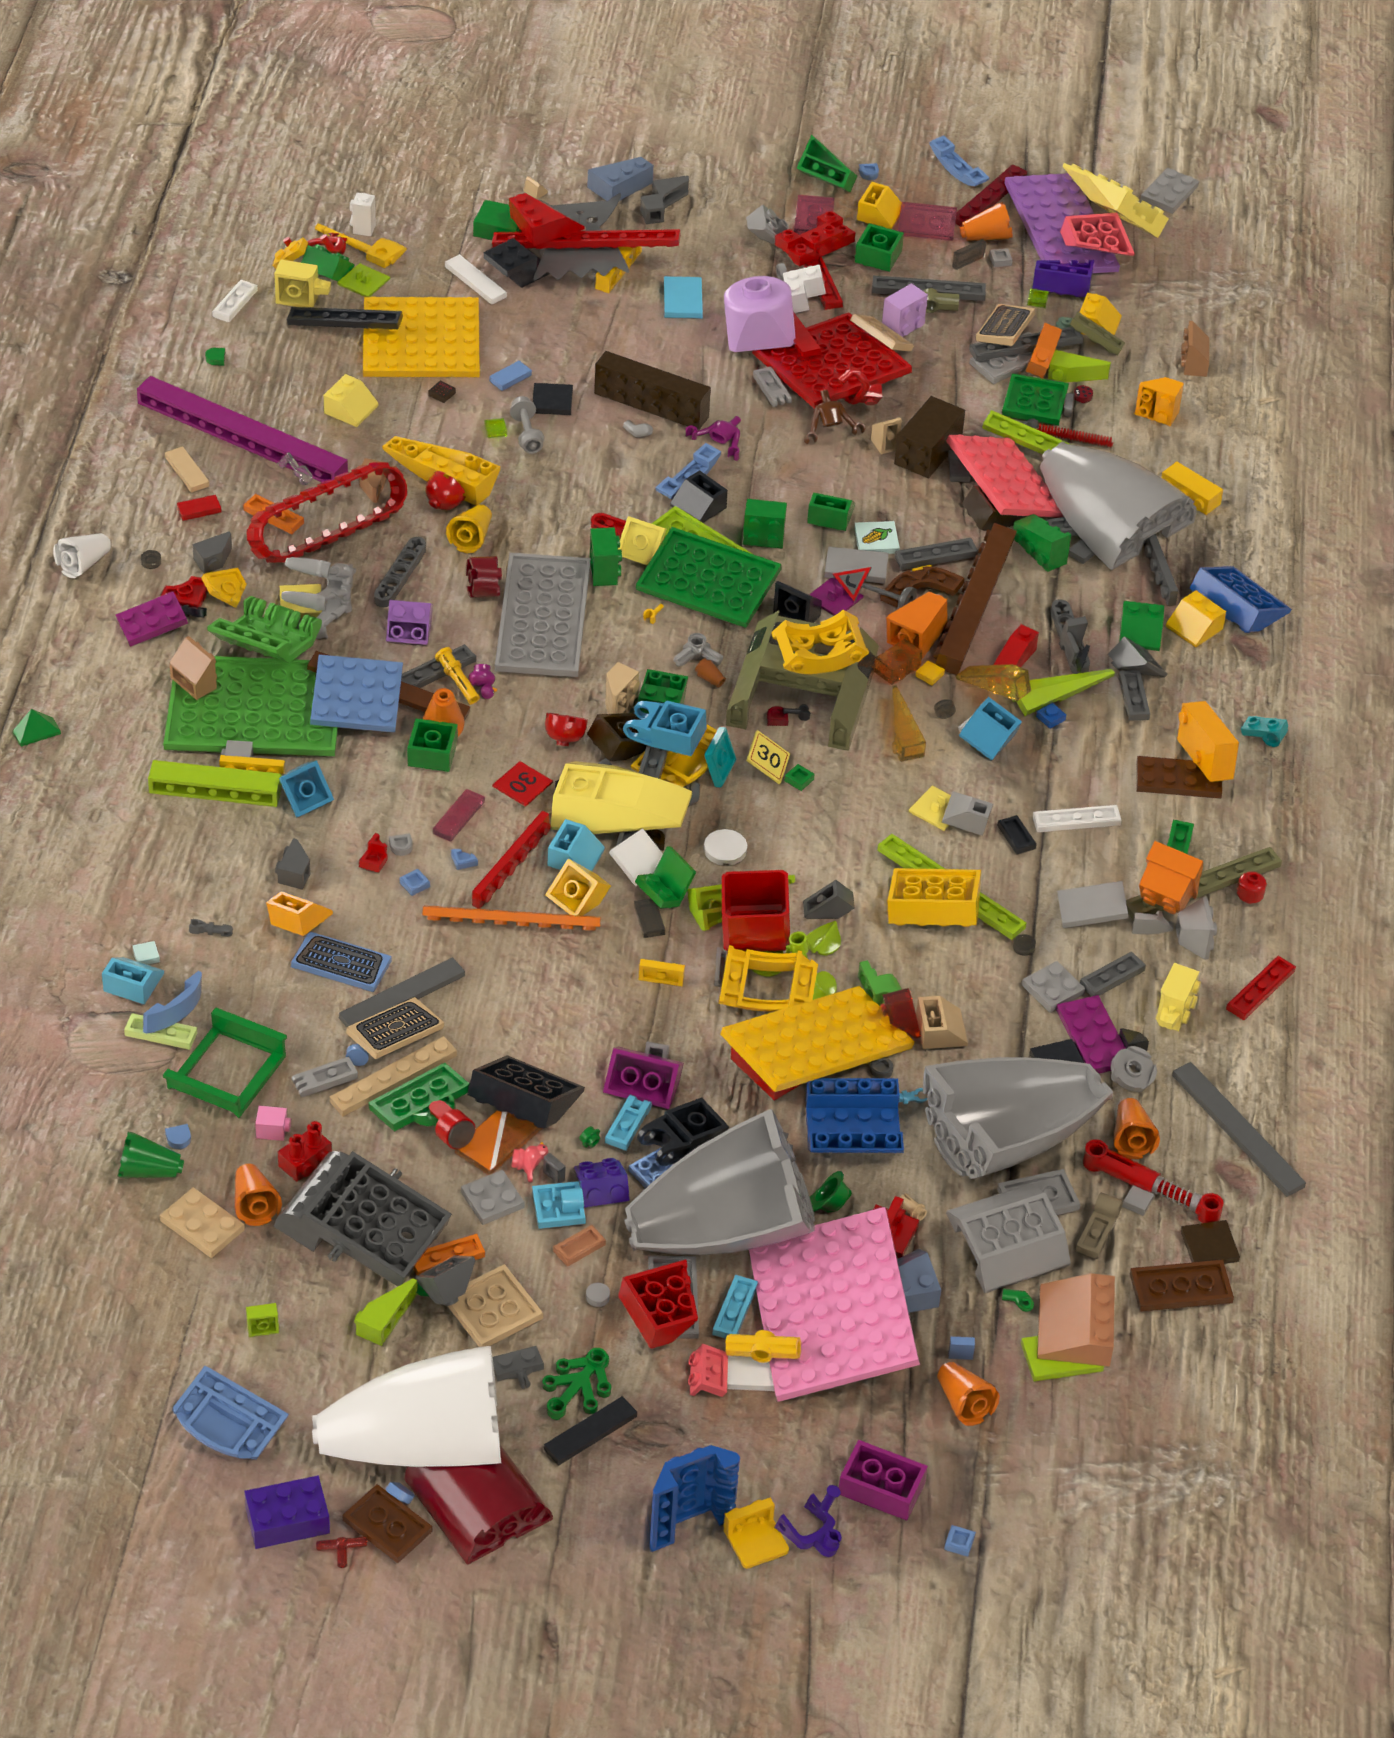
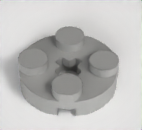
M1130 1046L1127 1049H1121L1113 1057L1111 1062V1079L1124 1089L1139 1093L1154 1081L1157 1074L1156 1064L1153 1065L1151 1055L1140 1047ZM1135 1065V1069L1139 1072L1133 1073L1129 1067Z

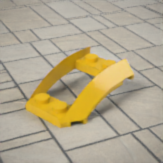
M729 945L718 1004L753 1011H778L807 1001L812 1002L818 964L814 960L806 958L802 951L798 950L797 953H767L749 949L746 951L734 949V946ZM748 969L772 972L794 971L789 999L761 1000L743 997Z

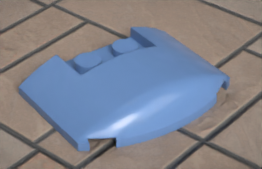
M207 1366L203 1367L172 1409L181 1425L194 1438L207 1447L231 1457L256 1460L289 1415Z

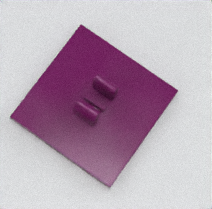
M836 578L828 579L809 594L822 600L821 608L833 616L842 610H849L864 598V595L859 593L854 603Z

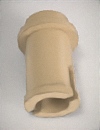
M907 1193L900 1196V1198L904 1199L903 1209L910 1214V1217L921 1221L926 1216L927 1210L923 1204H918Z

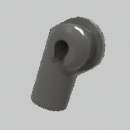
M697 782L690 784L689 790L692 791V797L688 807L699 801L700 784Z

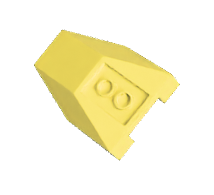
M1073 163L1072 165L1063 164V168L1092 202L1109 213H1118L1120 219L1157 238L1160 236L1169 220L1168 217L1163 215L1164 211L1156 206L1152 209V205L1143 200L1140 203L1138 197L1132 194V189L1124 185L1121 188V184L1112 179L1108 182V178L1101 174L1095 176L1092 172L1086 169L1082 170L1081 167Z

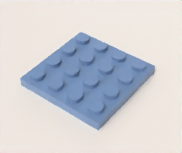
M319 655L310 725L395 733L403 662Z

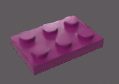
M174 592L115 614L130 647L188 624Z

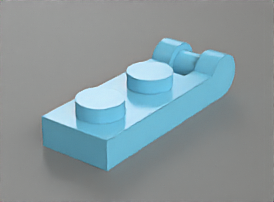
M629 1095L608 1131L605 1143L626 1151L644 1118L649 1114L652 1102L647 1100L640 1101L637 1100L636 1096Z

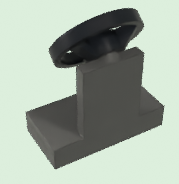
M1085 616L1066 620L1059 641L1061 650H1066L1071 664L1076 663V672L1079 673L1082 671L1090 649V645L1087 644L1082 650L1078 648L1082 644L1088 625Z

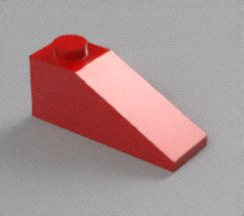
M1021 624L1009 637L988 672L987 677L1006 684L1037 650L1039 632Z

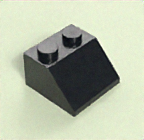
M780 581L775 583L773 613L779 611V616L814 623L821 616L822 600Z

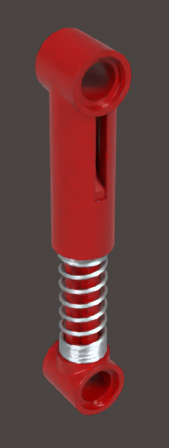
M1093 1139L1086 1143L1083 1166L1087 1170L1092 1172L1102 1171L1150 1193H1161V1196H1167L1168 1200L1172 1198L1173 1202L1178 1201L1179 1205L1184 1204L1185 1208L1189 1206L1190 1210L1195 1211L1201 1223L1220 1221L1224 1202L1219 1195L1207 1193L1202 1196L1198 1193L1196 1194V1192L1192 1194L1190 1190H1184V1187L1182 1189L1179 1188L1178 1184L1176 1186L1173 1185V1181L1171 1183L1167 1182V1179L1164 1181L1161 1173L1108 1149V1146L1102 1140Z

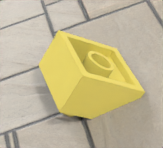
M347 374L323 395L324 413L355 427H358L379 406L377 400L361 380Z

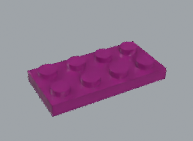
M1099 995L1057 1004L1056 1011L1070 1039H1073L1084 1063L1090 1064L1099 1074L1111 1071L1113 1057L1118 1051L1126 1048Z

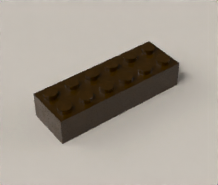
M605 351L595 363L594 394L685 426H695L697 430H700L709 418L710 386L609 351Z

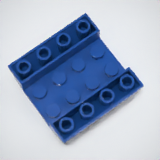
M818 1078L806 1082V1125L808 1150L810 1153H904L903 1132H900L898 1112L900 1097L898 1078Z

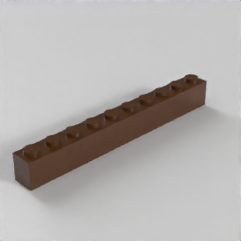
M994 523L992 529H987L983 540L986 543L982 542L978 551L981 555H976L973 563L975 569L971 567L967 577L970 581H965L962 588L964 595L960 593L956 603L959 607H954L950 617L953 621L949 620L945 632L948 633H943L939 643L942 647H937L933 657L937 659L936 665L945 669L946 672L957 676L960 672L1013 545L1016 530Z

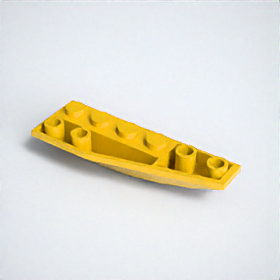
M394 436L382 446L383 450L425 481H428L436 471L444 472L443 476L446 478L453 477L465 491L463 496H466L464 500L476 506L490 496L501 470L500 466L471 453Z

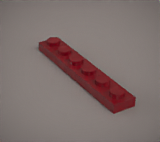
M1012 164L952 216L951 222L962 227L964 221L994 206L1009 193L1004 183L1005 178L1027 176L1028 171Z

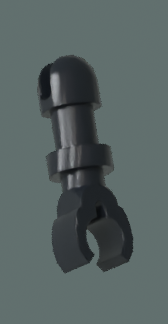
M189 605L181 606L186 617H189V615L200 618L207 616V608L190 607Z

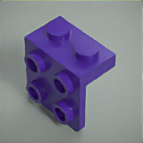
M606 1158L602 1162L593 1163L585 1161L574 1166V1173L583 1191L584 1208L630 1201L628 1175L619 1160Z

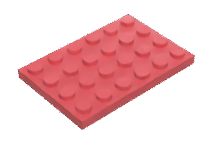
M961 434L948 436L946 440L948 445L1001 515L1030 516L1035 514L1038 517H1064L1042 477L1038 475L1033 465L1028 462L1023 452L1019 450L1012 439L980 437L976 435L964 436Z

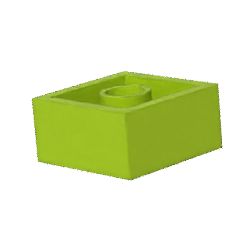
M276 1303L246 1307L249 1337L279 1333Z

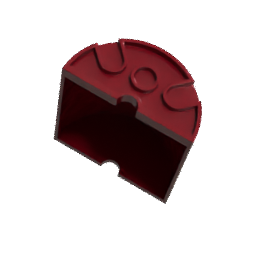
M501 1445V1463L406 1466L404 1480L467 1565L501 1548L511 1537L519 1538L553 1520L550 1509Z

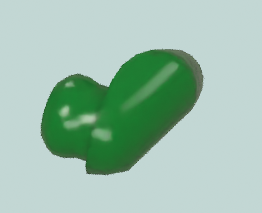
M1003 1289V1301H1012L1025 1312L1033 1309L1034 1301L1026 1291Z

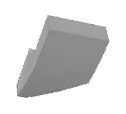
M1160 910L1157 911L1156 915L1135 913L1132 934L1169 932L1173 930L1174 923L1172 921L1168 922Z

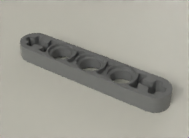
M413 537L409 539L375 590L374 602L377 606L388 607L389 600L396 599L426 553V541L423 538ZM410 557V558H413V560H412V561H406V560H404V558ZM403 570L405 573L399 574L396 571ZM389 583H396L397 585H396V586H388L387 584H389Z
M1058 599L1052 603L1051 616L1058 636L1061 638L1064 625L1060 622L1073 619L1074 615L1070 604L1065 600ZM1082 641L1081 646L1078 647L1079 650H1082V649L1085 648L1083 641ZM1064 650L1071 672L1073 674L1079 673L1076 672V663L1071 664L1066 650ZM1088 655L1081 673L1089 672L1090 660Z

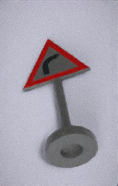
M872 567L832 573L854 603L862 588L899 600L898 609L912 602L917 597V591L914 587H906L901 595L866 584L865 581Z

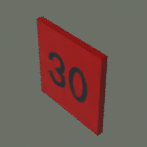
M519 761L492 784V787L526 807L553 783V780Z

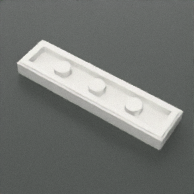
M460 254L445 261V267L490 304L507 298L505 290Z
M1117 805L1033 812V820L1037 832L1120 826L1122 821Z

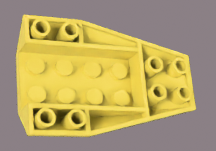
M578 761L566 763L553 795L551 829L559 830L565 819L585 825L593 834L639 831L642 828L644 830L681 827L692 797V791L676 784L614 765Z

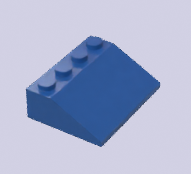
M1234 566L1201 567L1189 588L1192 591L1197 590L1226 611L1225 618L1237 623L1239 628L1246 633L1261 631L1289 614L1292 610Z

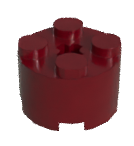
M497 556L469 557L466 562V576H468L470 585L467 586L469 597L500 596L498 580L502 579V570L498 568Z

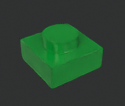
M797 764L785 775L784 781L802 791L814 780L815 774Z

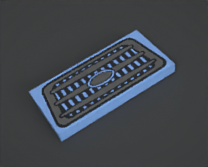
M309 932L291 961V967L375 992L392 962V956Z

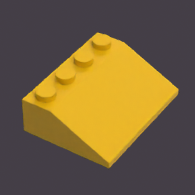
M894 868L887 900L888 924L898 926L905 924H917L919 926L961 925L963 927L977 925L981 870Z

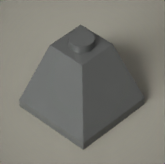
M1125 636L1108 653L1109 657L1113 660L1111 664L1119 671L1122 669L1125 671L1140 670L1141 675L1160 677L1168 675L1144 647Z
M454 1255L417 1275L415 1279L435 1304L453 1305L459 1301L458 1297L466 1292L475 1264V1258L473 1256Z

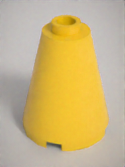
M477 505L452 518L446 527V536L449 543H453L458 551L464 553H474L480 549L485 541L492 518L491 510L485 505Z

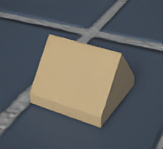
M527 176L524 191L527 194L538 199L548 193L546 188Z

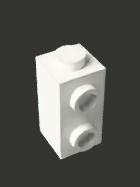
M356 193L354 200L350 202V211H352L350 226H353V234L372 236L376 226L375 195Z

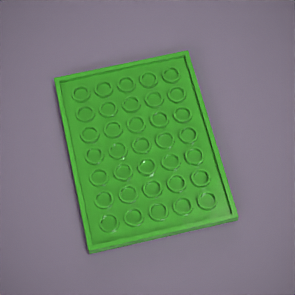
M214 656L216 659L217 689L198 700L192 697L174 680L172 681L163 743L164 750L222 752V749H226L227 740L253 742V753L335 756L338 727L310 725L316 673L307 670L310 660L294 659L290 663H285L273 658Z

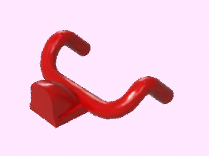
M328 233L330 236L324 234L320 238L308 240L309 246L313 247L316 244L325 245L331 253L343 255L346 250L347 238L338 237L339 233ZM289 237L283 240L287 247L292 242Z
M851 368L838 378L839 384L844 385L852 376H856L862 385V388L854 397L850 395L842 398L849 404L865 403V405L872 406L882 399L881 383H875L870 386L867 377L859 369Z

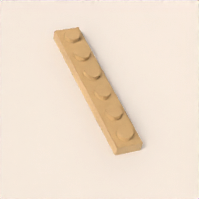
M443 1036L331 1095L330 1103L344 1117L377 1097L455 1058L457 1050Z

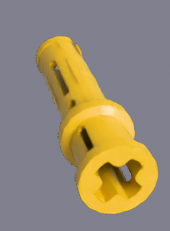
M445 647L439 650L435 655V659L444 667V673L452 677L470 705L476 703L480 696L461 670L460 661L456 660L452 655V649Z

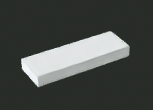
M240 280L212 311V317L230 322L258 291L257 285Z

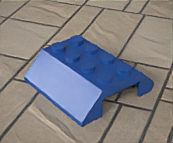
M710 1445L704 1448H697L691 1453L680 1457H673L665 1462L653 1489L649 1547L651 1552L674 1544L676 1524L711 1511L719 1526L724 1524L725 1513L736 1508L735 1501L737 1499L739 1476L737 1472H739L740 1464L738 1453Z

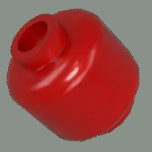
M1257 872L1242 874L1237 885L1238 897L1248 904L1260 902L1265 895L1266 879Z

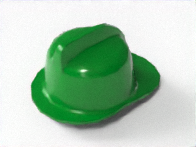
M837 1171L830 1175L822 1186L810 1196L813 1212L818 1209L828 1213L838 1211L850 1198L852 1191L843 1182L844 1174L842 1171Z

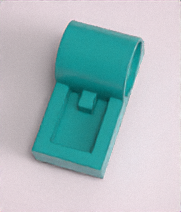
M1249 716L1241 727L1242 735L1262 737L1264 743L1270 747L1279 746L1288 732L1287 720Z

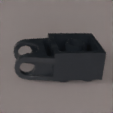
M701 1097L665 1111L663 1116L646 1124L639 1131L637 1140L642 1145L661 1146L662 1148L658 1151L655 1160L661 1166L675 1164L698 1146L727 1131L729 1126Z

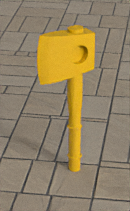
M319 223L315 226V230L323 233V235L330 236L328 233H339L338 237L347 238L346 244L366 253L367 261L383 268L388 267L390 264L393 265L407 250L403 245L389 239L380 238L371 246L346 236L344 233L342 234L328 228V226Z

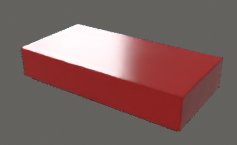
M216 494L177 503V509L182 521L222 513Z

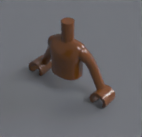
M823 390L820 392L823 403L816 406L810 432L805 436L804 442L809 444V436L813 438L814 443L817 441L818 436L815 432L819 415L823 427L839 425L843 423V417L852 427L854 435L857 434L856 427L861 429V433L866 428L861 422L855 423L847 414L841 402L831 401L828 390Z

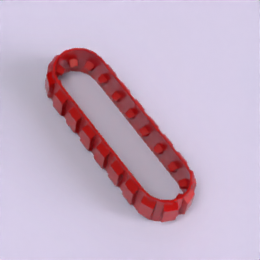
M388 462L369 463V465L356 467L351 472L340 474L334 477V480H327L317 484V487L301 491L300 495H292L283 499V502H277L265 507V511H258L251 518V524L247 529V541L251 551L258 559H266L267 563H284L286 558H299L306 552H312L321 548V545H328L337 541L338 537L349 536L355 533V530L367 528L373 522H380L389 518L390 514L397 513L403 507V502L407 496V484L403 473L396 466L390 467ZM374 471L375 475L384 474L388 479L391 488L390 499L383 508H374L372 514L365 517L360 514L356 516V521L349 524L342 522L339 524L338 529L331 532L326 529L322 531V536L313 540L311 537L304 539V544L297 547L293 544L287 546V551L281 554L279 550L271 552L264 543V527L272 516L278 518L282 516V511L292 508L293 511L299 509V504L307 500L310 503L317 501L316 496L325 492L327 495H331L334 493V489L343 485L347 488L351 486V481L358 478L365 480L368 478V474Z

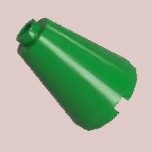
M128 1131L117 1177L174 1178L177 1173H182L184 1160L180 1159L181 1154Z

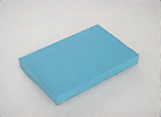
M664 276V318H702V277Z

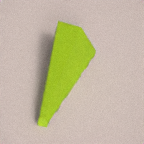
M1112 669L1011 682L1004 684V687L1013 702H1017L1026 717L1058 700L1059 702L1064 701L1113 677L1115 672Z
M788 875L789 884L796 882L795 875ZM722 884L689 888L687 890L689 909L701 930H709L712 926L722 923Z

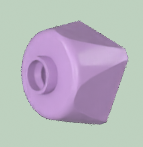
M755 276L737 281L725 291L724 304L729 350L742 352L791 347L794 345L793 340L796 337L791 288L786 282L770 276Z

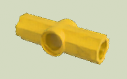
M759 1330L755 1335L729 1334L725 1341L727 1356L751 1357L761 1363H767L772 1358L798 1359L801 1355L800 1337L775 1336V1334L767 1330Z

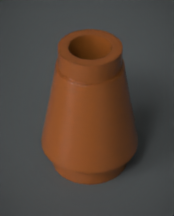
M704 658L697 664L695 671L698 677L718 688L726 681V678L712 660Z

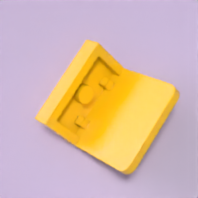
M771 1497L764 1500H756L750 1505L734 1508L725 1513L724 1533L742 1566L746 1569L789 1553V1546L781 1532L774 1528L776 1525L774 1521L775 1504Z

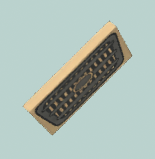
M998 304L976 334V341L1013 346L1035 315V308Z
M414 997L348 1026L346 1034L373 1058L377 1059L443 1029L444 1022Z

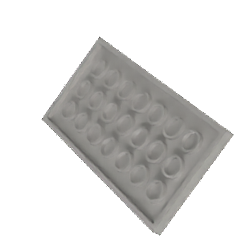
M509 553L495 659L496 672L578 677L591 558Z

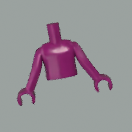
M735 416L730 422L717 420L709 427L698 431L697 427L688 426L686 427L685 437L692 435V440H696L697 436L709 433L714 441L725 444L733 438L732 445L728 448L727 457L734 456V460L738 461L740 430L736 426L741 422V419Z

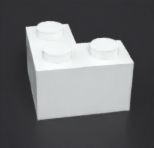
M820 265L783 273L784 282L791 288L794 313L809 310L808 298L826 294Z

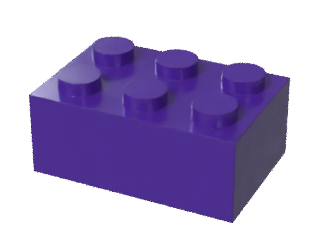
M319 1475L244 1491L245 1508L255 1549L330 1534L329 1513Z

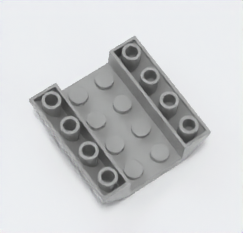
M1033 1184L946 1211L955 1233L963 1232L978 1266L975 1275L984 1293L1061 1269L1071 1264L1065 1231L1046 1192Z

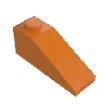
M1044 323L1026 372L1040 378L1044 377L1055 352L1062 329Z

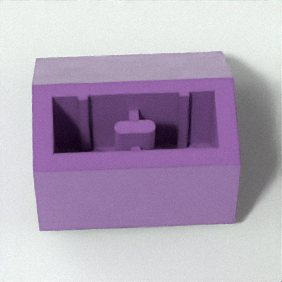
M389 600L386 641L428 645L433 604Z

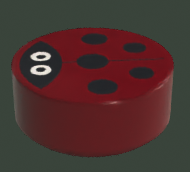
M1080 385L1074 389V399L1077 402L1088 403L1092 400V388Z

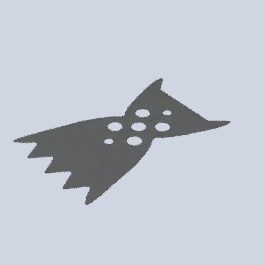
M618 193L608 201L549 206L585 226V231H602L600 226L607 221L621 198V193ZM578 211H583V212H584L583 214H580V215L577 214ZM590 217L598 218V221L595 223H588L586 220ZM546 248L533 279L536 281L547 272L557 280H560L568 271H572L580 278H583L591 269H595L601 275L606 276L613 267H617L629 273V268L619 248Z

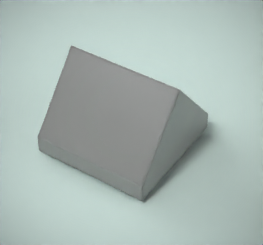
M647 1041L645 1053L668 1059L669 1045Z

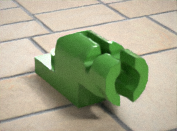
M868 960L859 962L858 978L865 992L880 1007H884L894 1021H902L909 1018L911 1015L909 1009L912 1008L894 975L883 974L877 976L876 970L871 968Z

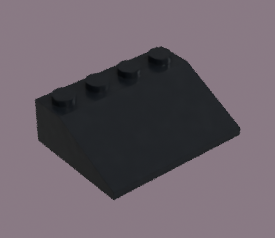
M506 1055L472 1071L467 1095L475 1098V1101L478 1103L490 1104L498 1111L514 1114V1117L517 1119L533 1122L536 1127L547 1128L560 1120L584 1092L585 1087Z

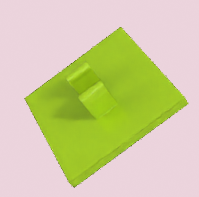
M359 263L339 280L337 285L361 296L370 297L390 280V276Z

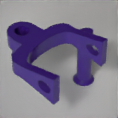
M835 1485L827 1487V1493L822 1502L813 1493L804 1506L823 1521L824 1525L818 1531L802 1536L784 1514L780 1516L774 1528L800 1549H808L814 1546L823 1556H834L839 1549V1542L842 1539L840 1532L833 1529L836 1522L835 1519L828 1513L835 1498L841 1494L840 1489Z

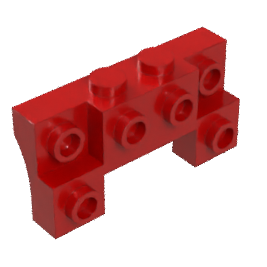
M828 211L817 216V227L800 235L790 229L776 234L775 245L785 251L793 263L800 267L854 243L856 232L843 225V217L833 211Z

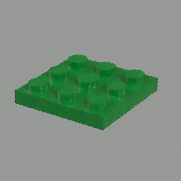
M1012 373L1002 415L1023 420L1035 419L1040 423L1059 426L1069 383Z

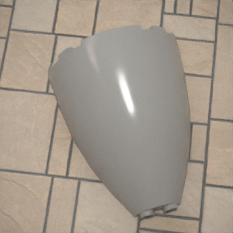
M1065 442L1059 443L1052 450H1046L1042 455L1044 460L1040 465V469L1057 507L1072 529L1111 570L1139 555L1145 539L1161 530V534L1168 538L1195 521L1196 506L1193 505L1194 501L1168 481L1135 462L1112 453L1066 444Z
M997 1057L925 1066L923 1094H927L929 1107L925 1108L928 1124L933 1125L937 1136L934 1138L935 1144L946 1163L957 1174L969 1176L970 1179L1012 1167L1046 1152L1076 1132L1108 1100L1113 1098L1112 1089L1105 1082L1101 1083L1099 1073L1087 1063L1028 1057Z
M772 1109L756 1115L698 1146L668 1168L625 1208L627 1218L624 1221L628 1231L632 1232L629 1242L633 1251L644 1250L685 1255L735 1253L780 1243L815 1231L813 1223L815 1217L805 1181L795 1163L796 1158L790 1143H787L783 1129Z

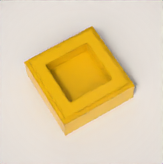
M928 660L916 671V677L933 686L944 676L945 669Z

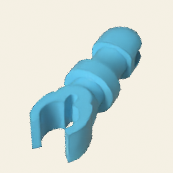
M923 1088L911 1092L903 1090L902 1093H899V1102H903V1104H908V1101L923 1103L927 1101V1098L920 1099L916 1096L918 1092H923Z

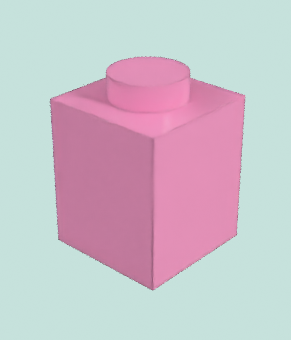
M259 1106L255 1123L256 1139L284 1141L285 1133L290 1132L291 1118H287V1108Z

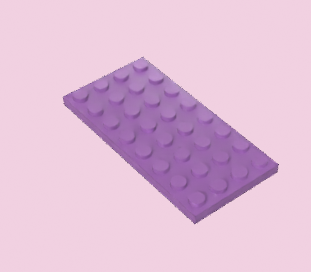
M1068 173L1005 178L1006 188L1041 260H1060V263H1071V260H1077L1078 263H1088L1089 260H1094L1093 273L1119 272L1120 265L1114 254L1065 245L1060 233L1065 217L1094 214L1084 192Z

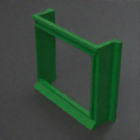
M215 1007L211 1012L212 1028L178 1072L167 1069L163 1074V1078L166 1079L168 1089H176L231 1111L240 1118L286 1058L285 1040L287 1035ZM219 1034L271 1054L239 1097L188 1077V1074Z

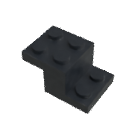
M514 238L485 251L483 254V258L521 288L535 282L533 278L541 259ZM548 272L545 273V274H544L543 276H541L539 279H541V278H543V277L549 275L550 273H548Z

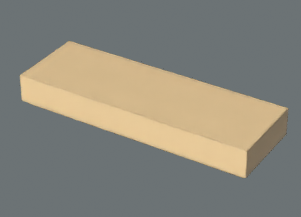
M183 446L165 452L166 460L191 493L209 487V480Z

